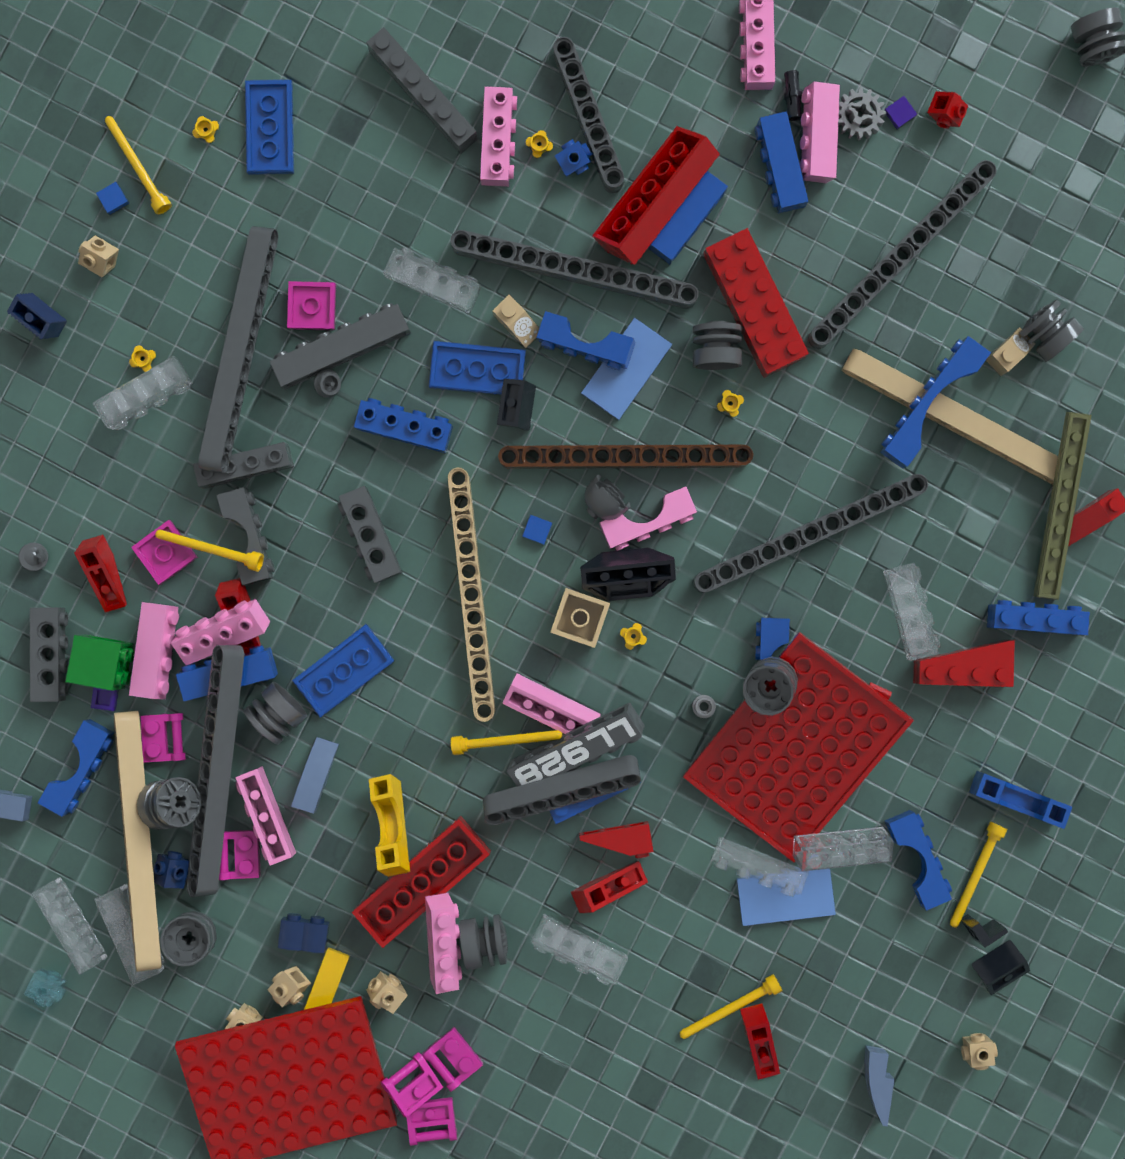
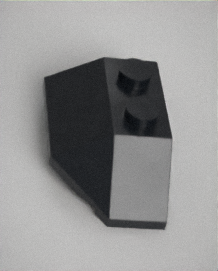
M651 548L601 552L580 567L582 589L591 592L605 601L653 597L669 583L676 580L674 557Z

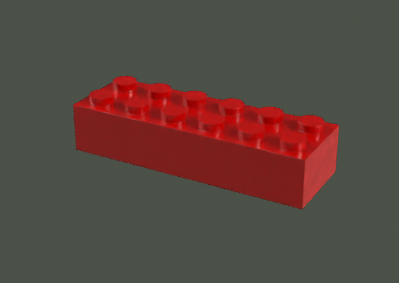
M676 126L592 237L607 253L635 265L693 188L699 183L703 175L713 165L720 153L706 136Z
M748 228L705 248L703 256L736 323L742 326L741 333L763 378L806 358L809 352Z
M460 815L409 860L410 872L390 876L358 904L351 913L376 942L384 948L426 911V896L447 893L487 858L491 850Z

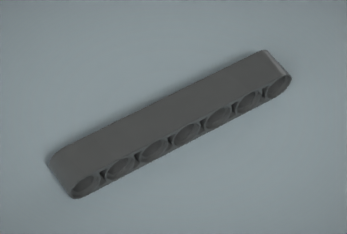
M560 37L553 46L554 60L586 143L593 154L592 159L602 185L607 192L617 193L623 187V170L574 43L568 37ZM561 48H567L570 52L566 55H562L558 52V50ZM569 69H575L578 74L569 76L566 72ZM582 90L586 93V96L578 98L574 93ZM585 112H592L595 116L588 120L582 115ZM599 133L603 138L600 141H594L591 135ZM606 154L611 157V160L604 163L600 161L599 157ZM610 176H616L620 181L617 184H610L607 179Z
M626 755L489 794L483 798L484 820L489 825H500L634 787L641 782L638 760L635 756Z

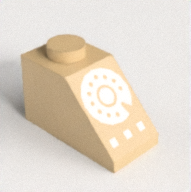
M510 295L492 310L493 316L525 349L536 339L539 327Z
M1020 327L986 359L1000 376L1009 372L1035 345L1034 342L1031 344L1027 342L1029 339L1028 335L1022 337L1019 334L1022 330Z

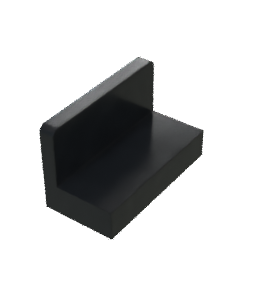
M503 380L497 425L515 427L524 431L530 430L536 385L525 380Z
M968 914L962 917L961 920L971 937L984 948L1008 933L1007 929L994 919L984 926H981L977 920Z
M1011 940L1006 941L972 963V967L982 979L990 995L995 994L1030 971L1027 960Z

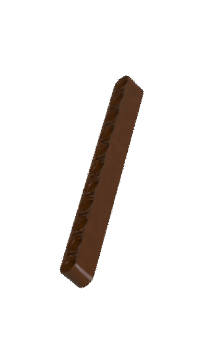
M743 444L505 446L499 451L498 458L501 465L507 469L741 468L752 461L753 451L749 446ZM695 450L701 454L699 462L690 460L689 453ZM719 450L724 454L722 462H716L713 459L712 454L714 451ZM743 450L746 452V462L737 460V451ZM531 451L538 453V461L529 463L526 460L527 453ZM554 451L560 452L562 460L559 463L551 462L549 460L550 453ZM576 451H581L585 454L586 458L582 463H576L572 459V455ZM599 451H605L609 459L605 463H600L596 460L595 455ZM628 451L632 456V460L627 463L622 462L619 459L620 452ZM675 451L678 455V460L673 463L669 462L665 456L666 452ZM513 452L516 455L514 462L505 463L502 459L504 453ZM643 452H653L655 460L650 463L645 462L642 458Z

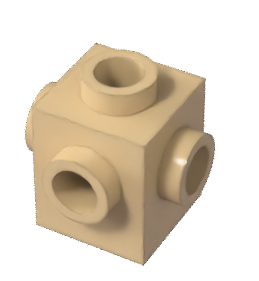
M95 235L80 245L78 264L103 277L115 267L119 249Z
M297 966L279 972L272 979L274 983L269 987L268 991L274 1001L280 1004L281 1007L289 1004L295 1005L304 997L302 993L311 982Z
M381 971L376 978L370 981L366 989L370 997L369 1001L374 1007L378 1009L384 1008L392 1014L408 996L397 977L392 974L388 976Z
M244 1003L239 1010L234 1008L226 1018L229 1023L225 1029L241 1026V1023L245 1025L257 1022L263 1017L254 1007Z
M974 1033L970 1036L962 1037V1058L972 1068L986 1070L988 1066L995 1065V1057L998 1056L997 1046L986 1034Z

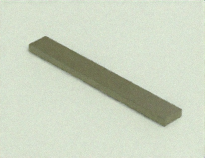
M1066 412L1033 595L1037 598L1059 600L1092 415Z

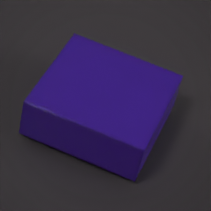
M905 96L884 110L896 129H899L917 116L916 111Z
M93 687L91 708L116 711L119 690L111 691Z

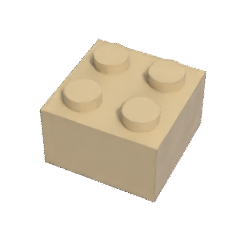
M565 588L550 633L595 648L610 603Z

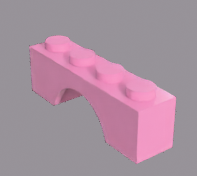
M683 487L664 495L663 507L659 516L648 523H635L621 515L617 519L604 520L599 524L609 548L615 547L616 551L628 547V542L633 539H637L640 542L650 538L649 533L658 529L659 533L671 529V524L676 521H680V524L693 520L692 515L697 513L687 487Z

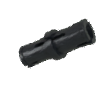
M791 70L784 73L786 88L784 100L787 102L789 121L800 120L802 116L800 100L802 98V91H800L799 71Z

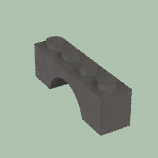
M243 487L216 495L222 517L239 522L246 530L248 547L245 554L255 551L264 555L263 565L259 572L249 570L242 562H236L242 585L247 586L273 578L272 572H275V567L272 559L267 557L268 543L265 536H261L259 528L262 527V522L259 514H255L253 505H256L252 491L249 492L248 489Z

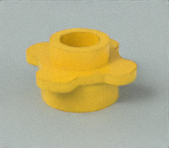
M201 116L197 119L192 134L197 139L202 138L207 143H212L215 140L214 134L219 129V124L217 121L211 122L209 119Z
M543 130L526 139V145L533 151L532 155L535 158H540L544 152L553 149V143L548 141L546 132Z
M138 345L134 348L129 364L133 368L139 367L144 372H149L152 369L151 363L156 358V353L153 350H145L142 346Z
M725 390L722 393L723 398L718 403L717 409L720 412L725 411L729 413L731 417H735L739 414L738 409L743 404L744 398L741 395L731 393L730 390Z
M634 623L628 629L622 628L620 631V635L624 637L626 642L625 647L629 650H632L636 645H644L647 641L646 636H643L642 626L639 623ZM632 634H635V635H636V637H635L634 639L631 638V635H632Z

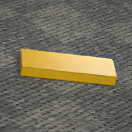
M330 947L327 948L304 1010L333 1002L350 955Z

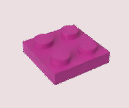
M288 281L287 328L335 330L336 283Z
M171 520L163 523L131 547L158 585H162L198 558L192 548L156 538L155 533L157 530L181 535Z

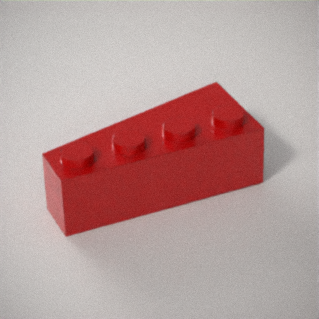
M1003 640L914 660L913 683L923 685L1014 687L1015 640Z

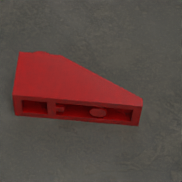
M1118 488L1108 490L1074 513L1068 546L1125 512V498Z
M104 535L83 540L74 554L104 612L125 607L127 602L115 558Z
M240 578L219 583L215 597L220 610L226 609L228 611L242 601H250L246 587L242 585ZM259 636L237 645L242 646L244 654L250 652V648L260 646L261 644Z
M648 821L579 833L580 841L629 856L635 855V858L648 857L650 852H654Z
M636 861L571 891L579 913H592L643 886L648 881L640 862Z
M763 1003L740 1009L758 1080L780 1074L770 1024Z

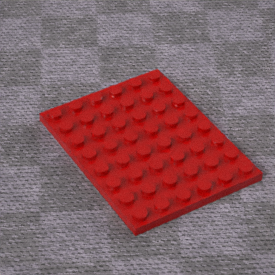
M798 632L778 657L789 662L795 669L798 677L797 690L789 707L779 714L772 716L762 715L752 710L744 699L683 774L684 779L792 862L799 858L914 721L912 717L801 632ZM772 680L768 685L772 687V685L776 684V681Z
M361 996L176 1041L175 1043L179 1062L211 1159H263L397 1126V1118L391 1097L380 1083L385 1079Z

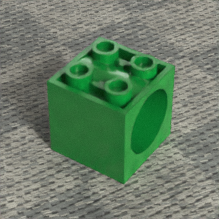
M74 635L65 682L111 691L125 689L131 678L129 665L134 660V643L94 635Z

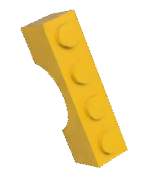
M391 774L369 779L370 799L376 810L380 825V842L375 847L377 871L388 877L410 872L401 781Z

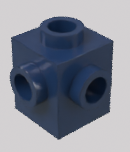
M168 851V854H158L153 867L154 883L163 888L184 889L188 875L189 860L183 858L182 853L176 851Z

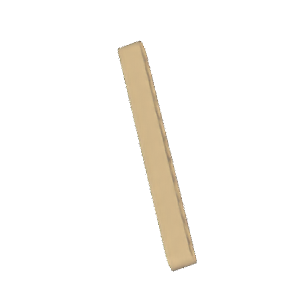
M852 349L842 368V371L848 376L910 408L909 405L917 395L921 397L925 392V389H923L924 384L857 349ZM941 393L934 398L925 417L1053 485L1058 459L1057 455Z
M454 468L448 474V486L473 712L477 720L486 722L495 714V700L469 474L464 469ZM457 473L465 475V481L461 485L453 483V477ZM459 496L467 497L468 504L466 507H456L455 501ZM462 519L470 521V528L465 532L458 529V523ZM464 542H470L473 545V550L468 555L462 554L460 550ZM467 565H473L476 570L475 575L471 578H466L463 575V569ZM469 588H475L478 591V597L475 601H469L465 596ZM477 611L480 614L481 620L478 624L474 625L469 622L468 615L470 612ZM474 634H479L483 638V644L479 648L472 646L470 642ZM478 657L483 658L486 662L485 669L481 671L476 670L473 666L474 659ZM478 681H485L488 684V691L486 693L480 694L477 692L476 683ZM482 704H486L491 708V714L487 717L481 716L478 712V708Z
M139 712L114 713V729L136 972L161 969V954L149 827L142 822L137 810L138 796L145 787Z

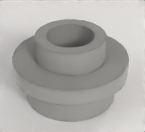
M700 695L694 699L692 709L698 717L708 718L714 714L716 704L710 696ZM702 702L708 704V708L705 711L700 710L699 706Z

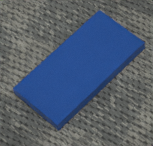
M292 80L245 81L247 174H294Z
M433 341L429 388L501 395L504 379L523 380L526 350Z
M365 624L292 681L318 716L322 717L395 660L370 627Z

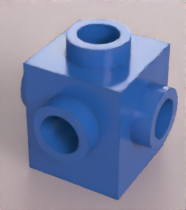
M572 139L561 146L563 151L555 155L564 174L568 176L573 172L579 175L589 169L587 164L591 162L589 157L593 154L586 143L582 144L580 141L575 143ZM573 153H577L579 156L577 162L572 160Z

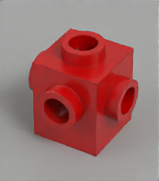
M936 91L927 113L941 128L960 127L966 115L968 105L955 92Z

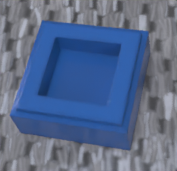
M117 182L96 193L109 215L129 204Z
M530 515L522 537L544 545L552 523Z

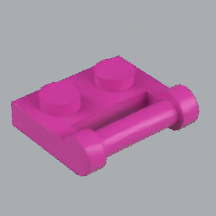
M183 713L140 716L143 763L186 760L182 744L181 720H183ZM166 721H172L174 753H168Z
M224 831L219 880L259 878L260 847L259 839L256 838L254 831ZM228 839H234V871H229Z
M455 1027L451 1028L421 1054L447 1083L446 1087L450 1092L455 1090L464 1080L483 1066L481 1059ZM439 1049L458 1071L459 1074L456 1077H453L435 1053Z
M419 1052L412 1057L413 1060L389 1079L386 1077L380 1082L403 1117L406 1118L443 1088ZM419 1067L422 1073L401 1090L397 1091L394 1086Z
M453 1097L427 1100L407 1117L410 1146L418 1145V1142L442 1139L457 1140ZM448 1124V1129L418 1133L416 1131V1128Z

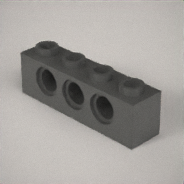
M282 442L232 454L225 473L201 470L199 463L193 464L198 487L206 489L293 468L294 464L289 445Z
M362 486L339 496L341 501L337 503L342 516L346 515L349 524L346 526L350 536L355 537L358 542L355 548L359 558L365 559L367 567L364 570L369 581L373 579L374 583H379L401 574L402 570L368 488ZM358 508H363L366 513L365 517L357 521L354 518V512ZM368 529L374 532V539L371 542H365L363 539V533ZM375 551L383 553V560L379 564H375L372 561V554Z
M30 608V702H59L66 700L69 686L65 682V673H67L69 666L68 660L65 659V649L68 648V637L65 635V626L68 625V614L65 612V608ZM49 625L54 628V634L51 637L46 634V628ZM49 648L54 652V657L51 661L46 657V652ZM49 671L54 675L52 684L46 680V675Z

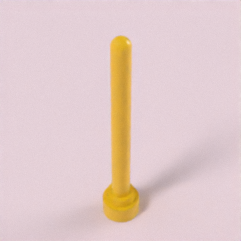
M107 116L105 123L151 196V207L157 215L167 212L172 207L168 197L158 192L114 118Z
M157 530L155 533L158 539L242 562L249 570L259 572L263 565L264 555L259 552L253 551L252 553L248 552L245 554L164 530Z
M554 730L470 740L463 738V736H454L451 738V750L453 755H462L468 752L469 749L559 740L562 737V732Z
M989 822L986 829L988 831V839L950 920V925L954 928L958 927L997 840L1000 841L1001 837L1004 838L1008 830L994 822Z
M772 974L765 978L766 981L763 982L761 987L682 1029L679 1033L680 1037L686 1039L766 994L776 995L783 990L775 975Z

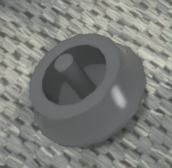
M324 369L316 375L314 387L320 396L330 398L335 396L340 390L341 380L335 371Z
M28 543L20 549L18 560L24 569L38 571L46 566L48 552L39 543Z

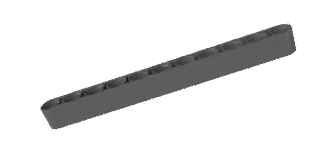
M989 160L978 163L814 327L808 336L809 344L815 349L824 348L995 177L997 171L995 164ZM980 169L986 171L988 175L987 178H983L980 176ZM962 186H968L971 189V194H966ZM946 202L953 203L955 210H949L946 207ZM930 218L937 219L939 227L932 226ZM913 235H920L923 243L915 242ZM897 251H904L907 256L906 260H901L897 256ZM881 267H887L890 270V276H884L881 273ZM864 283L872 284L874 292H867L864 288ZM854 299L858 303V309L850 308L848 300ZM833 315L839 316L842 324L839 326L833 324L831 317ZM815 332L824 333L825 342L817 341Z
M252 226L249 231L200 450L199 468L201 470L225 473L229 466L278 244V231L274 228Z
M465 230L455 231L451 236L450 242L453 251L463 257L685 309L693 307L698 298V289L690 283ZM460 238L468 241L467 245L463 248L455 245L456 241ZM481 244H488L490 250L486 253H481L478 251V247ZM504 249H510L513 252L510 258H503L500 254ZM532 254L536 259L533 263L527 264L523 261L524 256ZM548 260H556L558 266L554 269L547 268L545 264ZM571 265H577L581 271L578 274H571L568 268ZM594 270H599L603 273V277L595 280L590 274ZM621 275L625 278L626 282L623 285H617L614 283L613 278ZM638 281H645L648 284V288L646 290H639L636 287V283ZM661 286H667L671 293L663 296L659 293L658 289ZM689 291L692 293L693 299L685 301L681 297V293Z
M914 474L698 573L693 579V586L702 593L712 591L923 494L928 488V480L922 474ZM912 479H916L920 483L919 491H914L911 488ZM891 489L899 492V499L897 501H893L890 498L889 492ZM871 498L878 502L876 511L871 510L868 506V501ZM849 508H853L857 512V518L854 521L847 517ZM828 518H833L836 521V528L834 530H829L826 527V520ZM807 527L815 531L813 540L805 537L804 532ZM786 537H790L794 541V547L791 550L786 549L783 545V540ZM764 547H770L773 550V557L770 560L762 556ZM744 556H748L752 560V566L749 569H744L741 566V559ZM722 566H727L731 570V576L728 579H723L720 576L719 571ZM703 575L710 579V585L706 589L701 588L698 584V579Z
M216 645L212 653L197 787L201 797V807L198 816L193 822L187 876V892L190 897L214 895L218 890L244 663V650L240 645Z

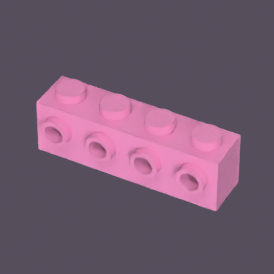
M739 0V14H743V22H740L739 34L744 36V45H740V59H744V68H741L740 80L745 83V90H772L775 84L774 0Z
M813 82L803 90L802 103H804V111L801 116L803 136L800 140L802 159L799 163L803 181L828 183L836 178L840 85Z
M485 87L481 185L509 187V179H514V165H510V156H515V142H511V133H516V119H512V111H517V96H513V88Z
M256 599L249 602L242 601L233 609L228 611L223 609L216 613L214 617L209 619L205 617L197 621L193 626L181 627L175 632L176 636L171 645L187 666L211 656L216 645H237L264 634L270 620Z
M142 602L129 696L166 699V694L169 691V672L172 668L173 646L171 642L175 637V628L179 620L178 607Z
M516 674L502 703L564 734L601 715L520 674Z
M263 766L235 777L237 781L236 788L245 801V811L251 817L254 824V834L257 839H260L264 859L268 860L271 866L293 857L296 854V850Z
M449 893L426 896L425 905L431 983L436 994L459 990V980H462V971L460 965L458 966V960L461 959V951L456 939L460 938L459 927L455 923V918L459 917L458 906L456 903L453 904Z

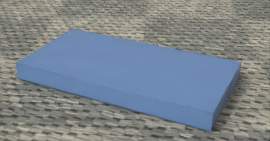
M636 318L633 319L623 335L634 338L636 342L627 369L614 370L607 367V363L603 362L581 392L584 397L618 421L672 346L669 341Z
M829 867L736 878L743 926L836 915Z

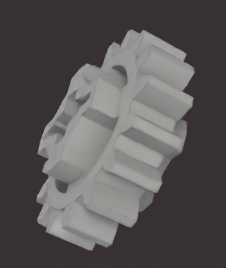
M862 87L859 88L857 93L851 89L848 93L849 97L846 94H843L841 97L842 102H839L840 119L838 120V126H843L842 134L846 131L849 132V139L853 135H857L858 141L861 140L863 135L869 139L872 135L871 132L876 134L879 131L878 126L882 127L884 120L881 119L886 115V111L881 110L884 102L878 103L879 95L877 94L872 97L871 89L867 93H863ZM858 111L862 112V117L857 116ZM863 125L868 126V127H865V128H859L860 126H863Z

